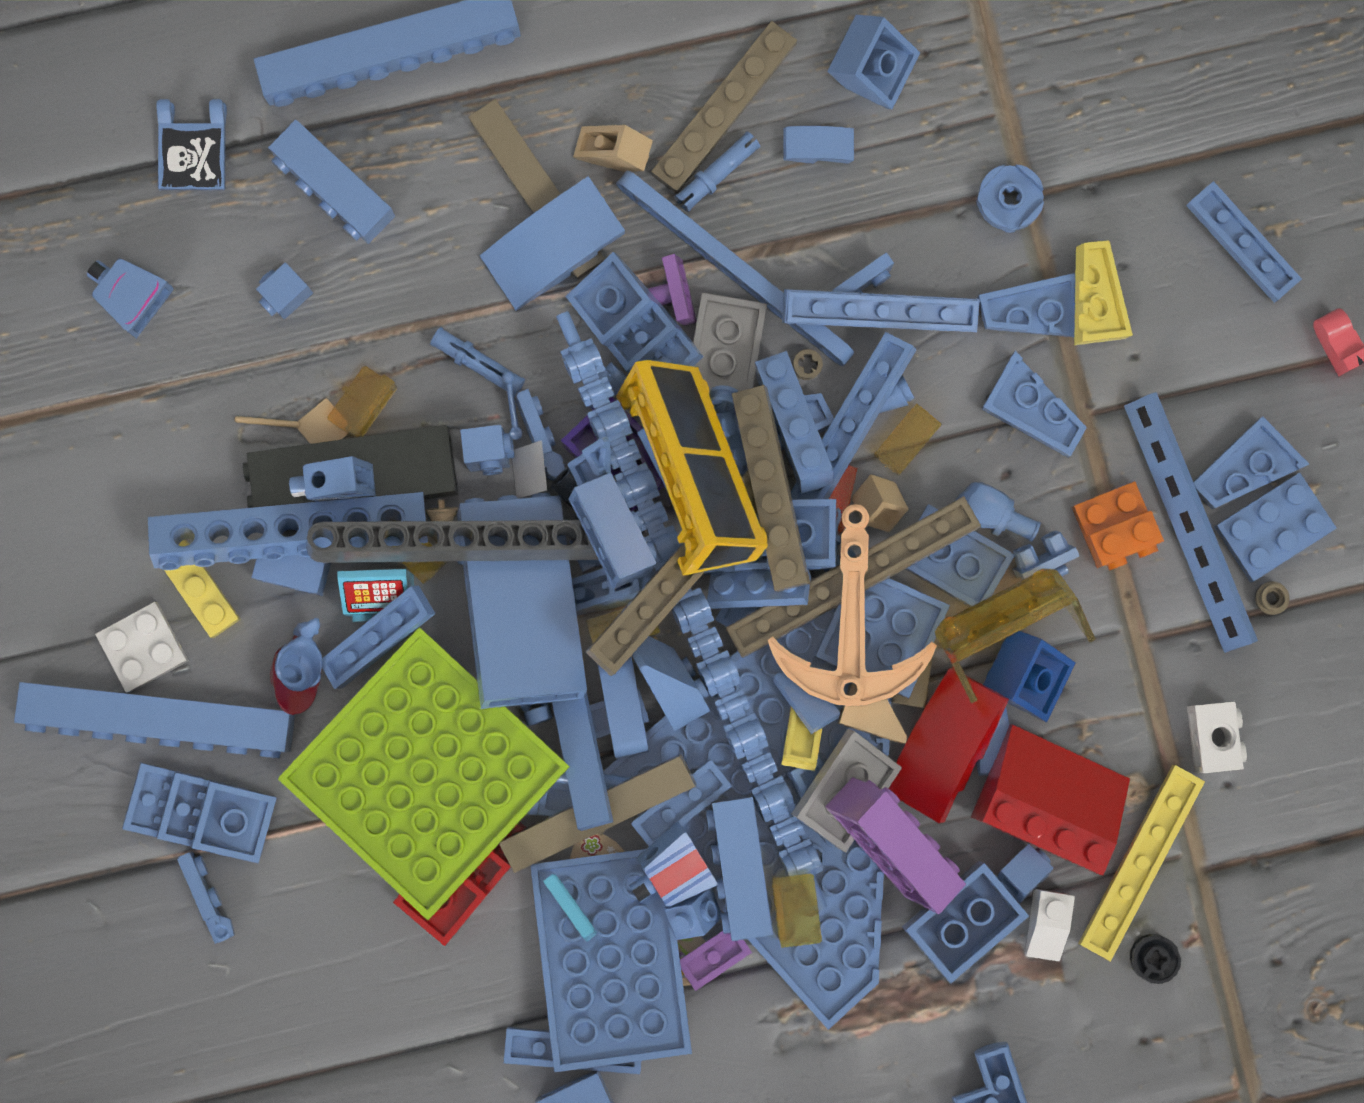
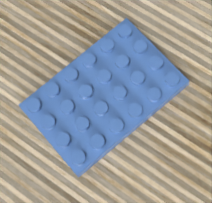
M646 849L530 865L554 1073L692 1054L678 942L664 910L667 906L658 892L639 903L629 887L631 883L646 874L637 860L638 856ZM552 874H556L597 931V935L588 942L581 936L543 882Z

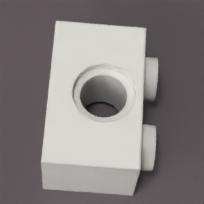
M1225 702L1187 706L1195 773L1244 769L1243 762L1247 760V752L1244 742H1240L1239 728H1242L1243 720L1240 709L1236 708V703ZM1216 728L1221 729L1225 735L1224 743L1219 747L1212 741V733Z

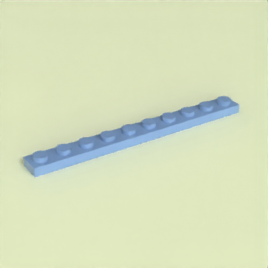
M885 332L822 438L833 468V484L801 494L796 482L790 492L792 499H829L915 354L916 348L913 345ZM762 607L722 608L715 620L727 627Z

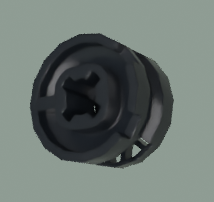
M1159 934L1141 936L1134 942L1130 950L1132 969L1139 977L1150 983L1163 984L1169 982L1177 975L1181 967L1178 947L1171 940Z

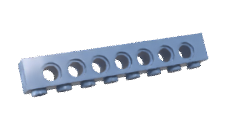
M423 492L148 517L149 555L154 568L162 570H175L185 565L209 567L217 562L228 561L234 564H242L250 559L260 558L275 561L282 559L284 556L292 555L310 557L306 549L307 534L311 526L316 523L378 522L390 520L426 521ZM287 530L297 531L295 535L290 537L282 535ZM253 533L263 534L257 540L248 539ZM219 536L228 537V539L225 542H213L214 539ZM391 536L384 539L388 546L402 544L397 537ZM427 536L421 537L419 539L420 543H428ZM319 537L313 541L320 548H326L332 544L325 537ZM353 537L349 540L352 546L358 548L367 544L365 539L361 537ZM185 539L194 540L188 546H179V543Z

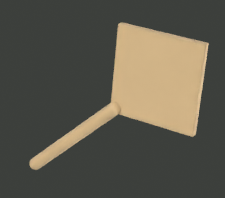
M327 398L299 421L236 416L234 419L237 423L297 428L310 444L341 440L353 431L352 427Z

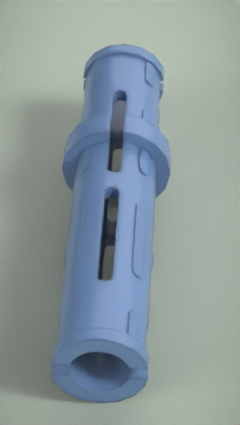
M746 131L740 139L706 170L698 171L694 175L695 180L674 196L678 204L690 196V199L681 208L689 212L705 195L713 194L717 190L716 186L760 148L757 139L746 148L745 144L754 137L750 132Z
M442 327L436 331L430 342L431 346L454 358L455 364L459 366L465 365L507 391L506 384L502 381V375L510 370L473 348L474 344L470 341L463 342ZM513 373L515 376L513 382L515 397L524 385L525 379Z

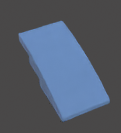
M588 176L521 222L483 252L480 258L517 311L571 276L570 272L597 256L599 250L624 235L625 230Z
M612 252L565 296L601 344L609 348L628 373L637 361L652 360L693 367L704 357L661 303L615 252ZM651 366L658 386L677 382L685 372L683 370Z
M792 499L808 570L836 567V499ZM746 525L735 538H745ZM727 546L713 563L751 554L748 547ZM766 549L756 561L708 570L704 572V575L722 572L770 570Z
M140 762L122 829L190 846L193 849L259 864L277 797Z

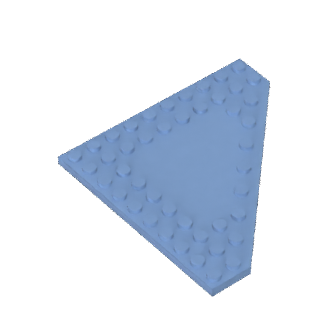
M852 549L848 551L850 557L856 556ZM837 607L777 639V642L790 653L811 662V667L835 671L837 669L836 666L815 656ZM769 644L744 658L737 651L731 658L737 668L741 684L734 686L736 691L743 689L751 707L745 710L746 716L755 713L769 745L761 750L763 754L770 752L778 771L772 773L773 778L783 777L796 807L801 798L787 774L788 771L795 767L781 765L791 707L773 682L774 676L782 672V669L777 664ZM850 682L844 686L845 694L847 693L848 686L854 683ZM718 694L704 698L710 710L708 713L676 731L673 730L667 717L664 716L646 732L649 752L619 757L603 771L604 774L634 777L682 754L691 774L711 759L732 785L730 789L713 802L753 797L750 789L758 786L756 781L749 783L741 764L747 762L746 757L737 760L728 743L723 726L730 724L729 718L722 720L716 709L714 701L720 699ZM888 698L887 700L891 705L892 698ZM835 705L841 712L843 705ZM838 719L822 728L818 755L824 764L847 729L855 731L886 756L889 755L890 740L837 724ZM754 802L773 935L748 940L829 1030L879 984L884 873L855 840L845 853L801 822L805 834L799 836L800 840L810 839L823 869L822 872L814 877L827 907L815 912L802 881L792 885L782 867L777 852L785 849L783 844L776 846L768 827L774 825L773 819L765 823ZM710 804L682 827L716 880L722 878L720 864H713L711 845L717 844L715 830H708L706 810H712V804ZM714 886L712 890L718 905L726 913L725 899H718L717 886Z

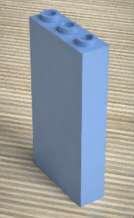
M537 493L532 495L531 498L518 499L514 495H507L498 498L497 501H484L482 498H472L459 504L457 520H563L560 496H551L549 493ZM494 535L488 538L494 546H503L505 544V541L499 536ZM527 535L523 537L524 542L530 546L539 544V541L534 536ZM566 535L557 536V540L567 546ZM460 536L461 546L465 547L471 544L468 538ZM569 560L463 561L481 709L583 699L587 692Z

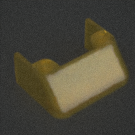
M1040 569L1033 575L964 611L943 619L936 628L935 635L939 646L971 703L977 701V698L959 662L1064 607L1067 609L1089 643L1096 640L1078 598L1057 570Z

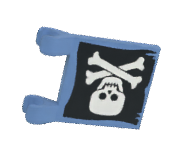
M168 99L157 101L159 190H225V124L227 106L222 100L213 99L209 102L211 123H173L175 115L174 104Z

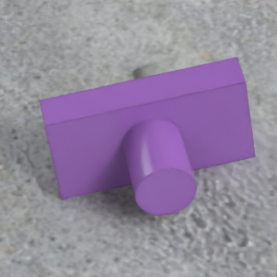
M675 254L662 257L668 283L649 288L648 290L661 305L673 304L677 322L684 326L697 323L683 260Z

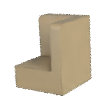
M872 474L869 475L852 496L854 504L861 505L868 511V526L890 532L909 510L895 482Z

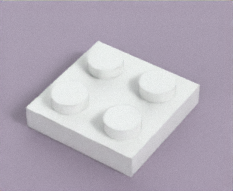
M157 602L151 603L95 634L126 693H131L189 661Z

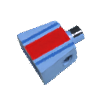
M677 822L638 856L637 860L646 874L631 883L629 887L639 903L658 892L665 905L672 906L713 888L718 883L686 831Z

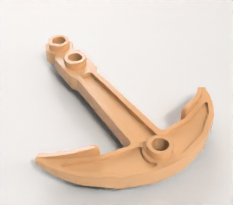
M852 504L846 507L842 513V523L846 529L841 534L840 570L843 573L837 669L835 671H828L811 667V662L790 653L774 637L768 639V643L777 664L785 675L809 695L835 705L865 706L892 698L912 684L927 667L937 645L931 642L913 657L891 665L892 670L866 671L864 575L868 571L869 535L865 528L869 523V514L863 506ZM852 512H859L862 515V520L857 524H853L849 521V515ZM851 546H858L861 549V554L857 558H852L848 555V549ZM851 682L857 686L855 695L848 696L845 694L844 686L847 683Z

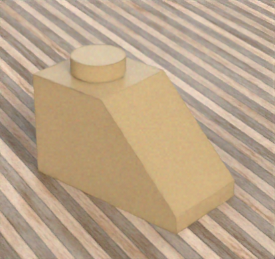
M626 125L582 126L573 158L621 172H626L627 170L631 172L644 171L653 140Z
M850 684L846 695H855L857 686ZM887 699L865 706H842L837 724L900 744L906 743L907 736Z

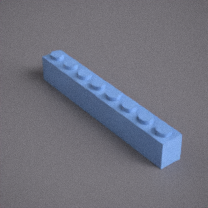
M464 0L254 58V63L263 96L269 106L282 107L293 103L296 98L304 96L315 98L325 94V90L336 87L339 89L354 87L358 81L365 79L381 80L386 78L390 72L398 70L404 72L418 69L420 64L430 61L442 63L450 60L452 55L463 52L465 54L478 53L483 50L484 46L495 43L499 46L512 43L515 38L521 37L511 0Z
M19 682L14 723L25 724L24 731L45 733L46 726L59 728L58 734L79 736L80 730L92 731V738L113 740V734L126 735L125 742L146 744L147 737L160 739L159 745L180 747V741L193 742L192 749L213 751L214 745L227 746L226 753L247 755V748L259 749L260 756L280 758L281 752H291L295 715L287 714L281 710Z

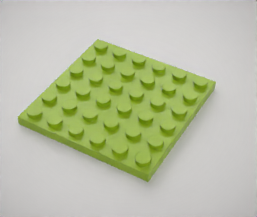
M419 627L279 776L278 780L423 917L429 920L570 766L507 707L481 709L477 679Z

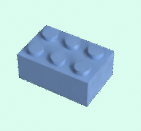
M980 861L960 876L966 885L939 915L924 907L902 926L949 983L955 981L1029 917L988 866Z

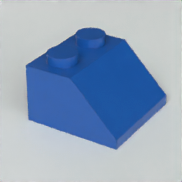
M1011 628L1001 645V649L991 669L987 673L983 685L1008 698V704L1047 722L1076 662L1041 638Z

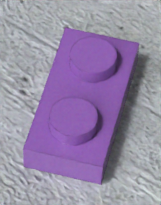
M722 930L681 958V970L696 991L752 952L744 940L732 941L730 933L723 934Z

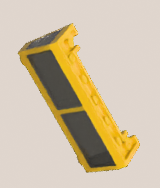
M652 360L635 362L619 389L616 398L624 410L630 409L631 417L640 416L681 525L682 531L677 536L679 544L685 543L686 550L685 556L679 557L677 561L682 575L756 561L768 546L767 535L764 528L760 527L710 399L709 386L706 380L702 378L699 368Z

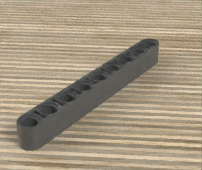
M579 520L320 522L314 524L309 529L306 544L307 554L310 558L321 563L598 560ZM494 535L499 536L505 541V544L503 546H494L488 538ZM527 535L534 536L539 541V544L530 546L524 542L523 537ZM566 535L570 537L573 544L563 545L557 540V536ZM391 536L397 537L402 544L398 547H390L386 545L384 539ZM429 536L437 544L432 547H426L420 543L419 539ZM465 536L470 540L471 544L465 547L459 546L455 543L454 538ZM319 537H325L332 544L326 548H320L313 541ZM353 537H361L365 539L367 544L358 548L352 546L349 540Z

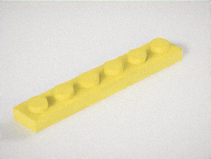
M1176 765L1171 766L1078 943L1079 945L1111 962L1205 783L1204 780Z

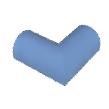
M992 1043L974 1051L985 1086L952 1097L953 1103H1027L1008 1043Z

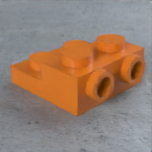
M1135 481L1071 507L1097 568L1107 565L1109 571L1127 564V556L1138 553L1139 558L1159 551L1157 544L1164 542L1153 513L1147 510Z

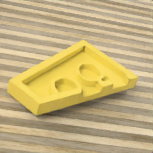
M1110 241L1087 242L1077 246L1074 345L1121 340L1133 336Z

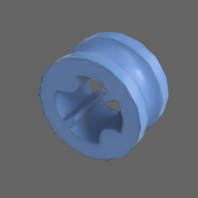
M724 385L712 387L710 397L716 413H736L732 393L739 391Z

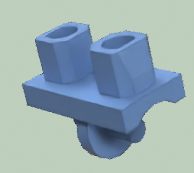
M1055 530L1041 538L1047 551L1046 553L1037 556L1033 546L1030 544L1023 545L1013 551L1017 567L1012 570L1017 579L1021 577L1025 583L1034 579L1039 588L1046 584H1049L1053 590L1062 587L1060 577L1069 573L1065 563L1079 557V553L1076 547L1067 543L1061 532Z

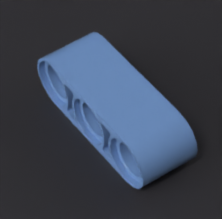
M630 656L616 674L612 676L598 665L615 758L649 752L632 657Z

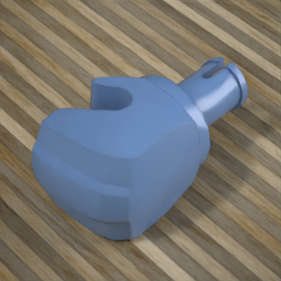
M972 482L957 496L956 500L963 496L966 498L981 524V528H991V533L999 536L1002 531L1007 529L1032 542L1039 531L1041 522L1015 512L1014 500L1010 499L1004 492L988 484Z

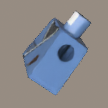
M353 456L305 464L303 466V476L290 477L289 480L290 492L293 497L306 496L308 500L315 502L376 496L373 464Z

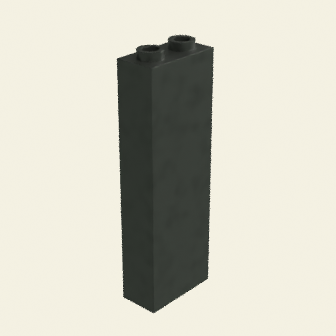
M447 425L249 452L247 453L248 462L243 463L244 478L246 482H250L252 495L247 496L248 508L315 502L308 500L306 496L293 497L289 487L290 477L303 476V466L305 464L351 456L373 464L376 496L423 492L425 500L459 495L450 429Z

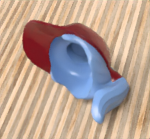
M318 618L298 623L293 631V639L278 649L272 661L270 682L274 686L275 696L280 708L287 714L295 715L306 711L316 697L323 664L321 652L313 640V636L317 635L320 629Z

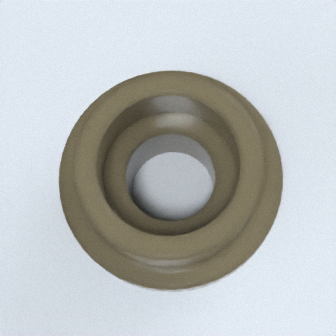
M1278 582L1264 583L1255 593V603L1258 609L1267 615L1280 614L1289 604V593ZM1269 592L1276 596V602L1273 605L1269 604L1266 600Z

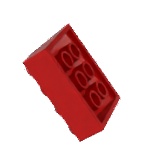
M1010 724L971 814V818L1081 868L1103 876L1117 844L1130 778Z

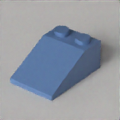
M648 636L631 656L673 730L676 731L710 711L704 700L709 694L700 678L694 681L691 678L696 675V672L687 657L681 660L674 648Z

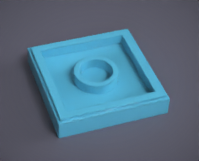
M552 874L543 882L581 936L587 942L596 936L597 931L556 874Z

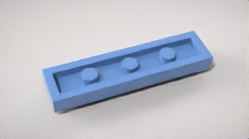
M1214 181L1186 205L1274 303L1302 280Z
M419 586L409 587L322 658V668L334 689L344 688L435 615L434 610Z
M507 1027L504 1063L554 1067L550 1031ZM641 1061L579 1070L640 1074Z

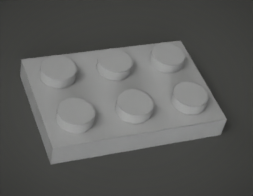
M702 293L693 343L704 357L693 367H698L702 378L706 380L709 386V396L712 387L719 385L730 386L738 391L753 388L756 372L755 362L758 360L767 308L766 303ZM689 382L686 383L685 392H688L687 390H690Z
M847 729L791 814L839 850L846 853L854 839L825 806L852 777L863 782L870 780L880 789L884 787L889 788L902 767L858 733Z

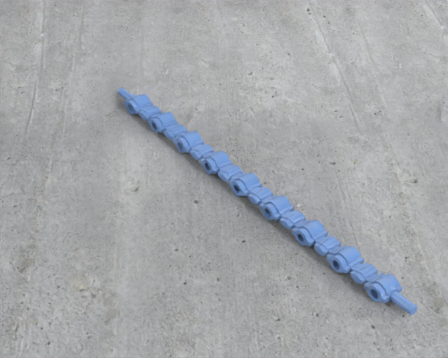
M569 311L561 313L556 318L569 346L567 349L560 351L565 368L574 384L582 381L584 385L578 388L585 407L592 405L594 408L593 411L587 413L597 440L606 436L610 440L611 467L613 470L620 468L622 472L614 475L616 482L619 481L625 490V501L628 507L636 506L638 509L635 513L641 522L640 531L647 530L649 534L644 539L646 542L649 541L655 549L657 556L655 561L657 564L654 570L658 571L682 543L679 544L678 534L673 525L667 528L664 527L663 523L669 519L661 501L654 504L652 500L660 495L654 477L646 462L637 465L636 460L642 458L634 439L627 441L625 437L633 433L627 415L619 400L610 403L609 398L613 397L614 393L607 377L599 378L598 374L604 372L605 368L596 345L593 343L592 338L581 341ZM690 588L672 609L675 621L682 634L689 631L692 633V637L687 638L694 657L702 656L703 661L696 663L702 683L710 697L716 694L719 695L720 699L714 701L716 709L722 720L729 718L730 724L723 726L728 743L737 760L746 757L747 762L741 764L749 783L756 781L758 785L750 789L755 805L765 823L773 819L774 825L768 828L776 846L783 844L785 849L777 853L787 877L792 885L802 881L814 911H821L827 907V904L814 877L823 871L819 856L809 838L803 841L800 840L799 836L805 834L800 820L794 816L790 817L789 814L790 811L795 809L792 794L782 776L773 778L772 773L778 770L771 753L763 754L761 750L769 745L755 713L746 716L745 710L751 708L743 689L736 691L734 686L741 684L737 668L728 650L719 653L717 648L723 646L716 627L709 629L707 623L714 621L708 601L701 588L693 591Z

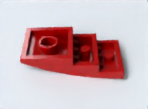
M949 668L913 728L896 762L902 768L888 789L900 801L939 824L945 822L957 793L965 789L977 760L983 759L1009 699L954 668Z
M519 822L506 837L527 827ZM498 844L429 920L423 917L400 894L393 903L442 945L446 946L511 866L501 846Z

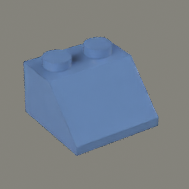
M855 15L827 72L847 90L887 109H893L920 52L884 17Z

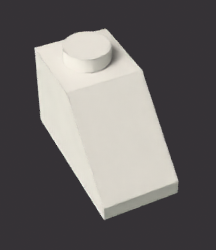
M1037 888L1033 891L1025 956L1060 961L1071 929L1074 895Z

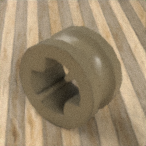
M804 349L794 357L792 366L798 378L812 380L821 372L823 361L820 354L815 350ZM804 356L811 357V362L816 363V370L812 368L810 370L811 373H804V367L798 365L799 360L803 361L805 359Z

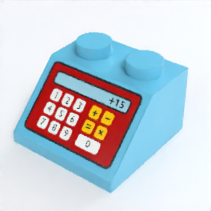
M407 569L337 571L343 615L352 617L353 622L357 623L368 622L409 587L414 586V574Z

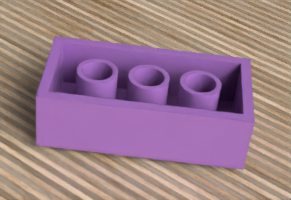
M852 777L825 807L905 898L939 915L966 885L958 875L959 867L949 858L941 856L938 852L940 849L939 844L928 834L923 835L918 829L920 826L919 821L908 811H902L897 805L900 802L899 798L887 787L880 789L870 780L863 782Z

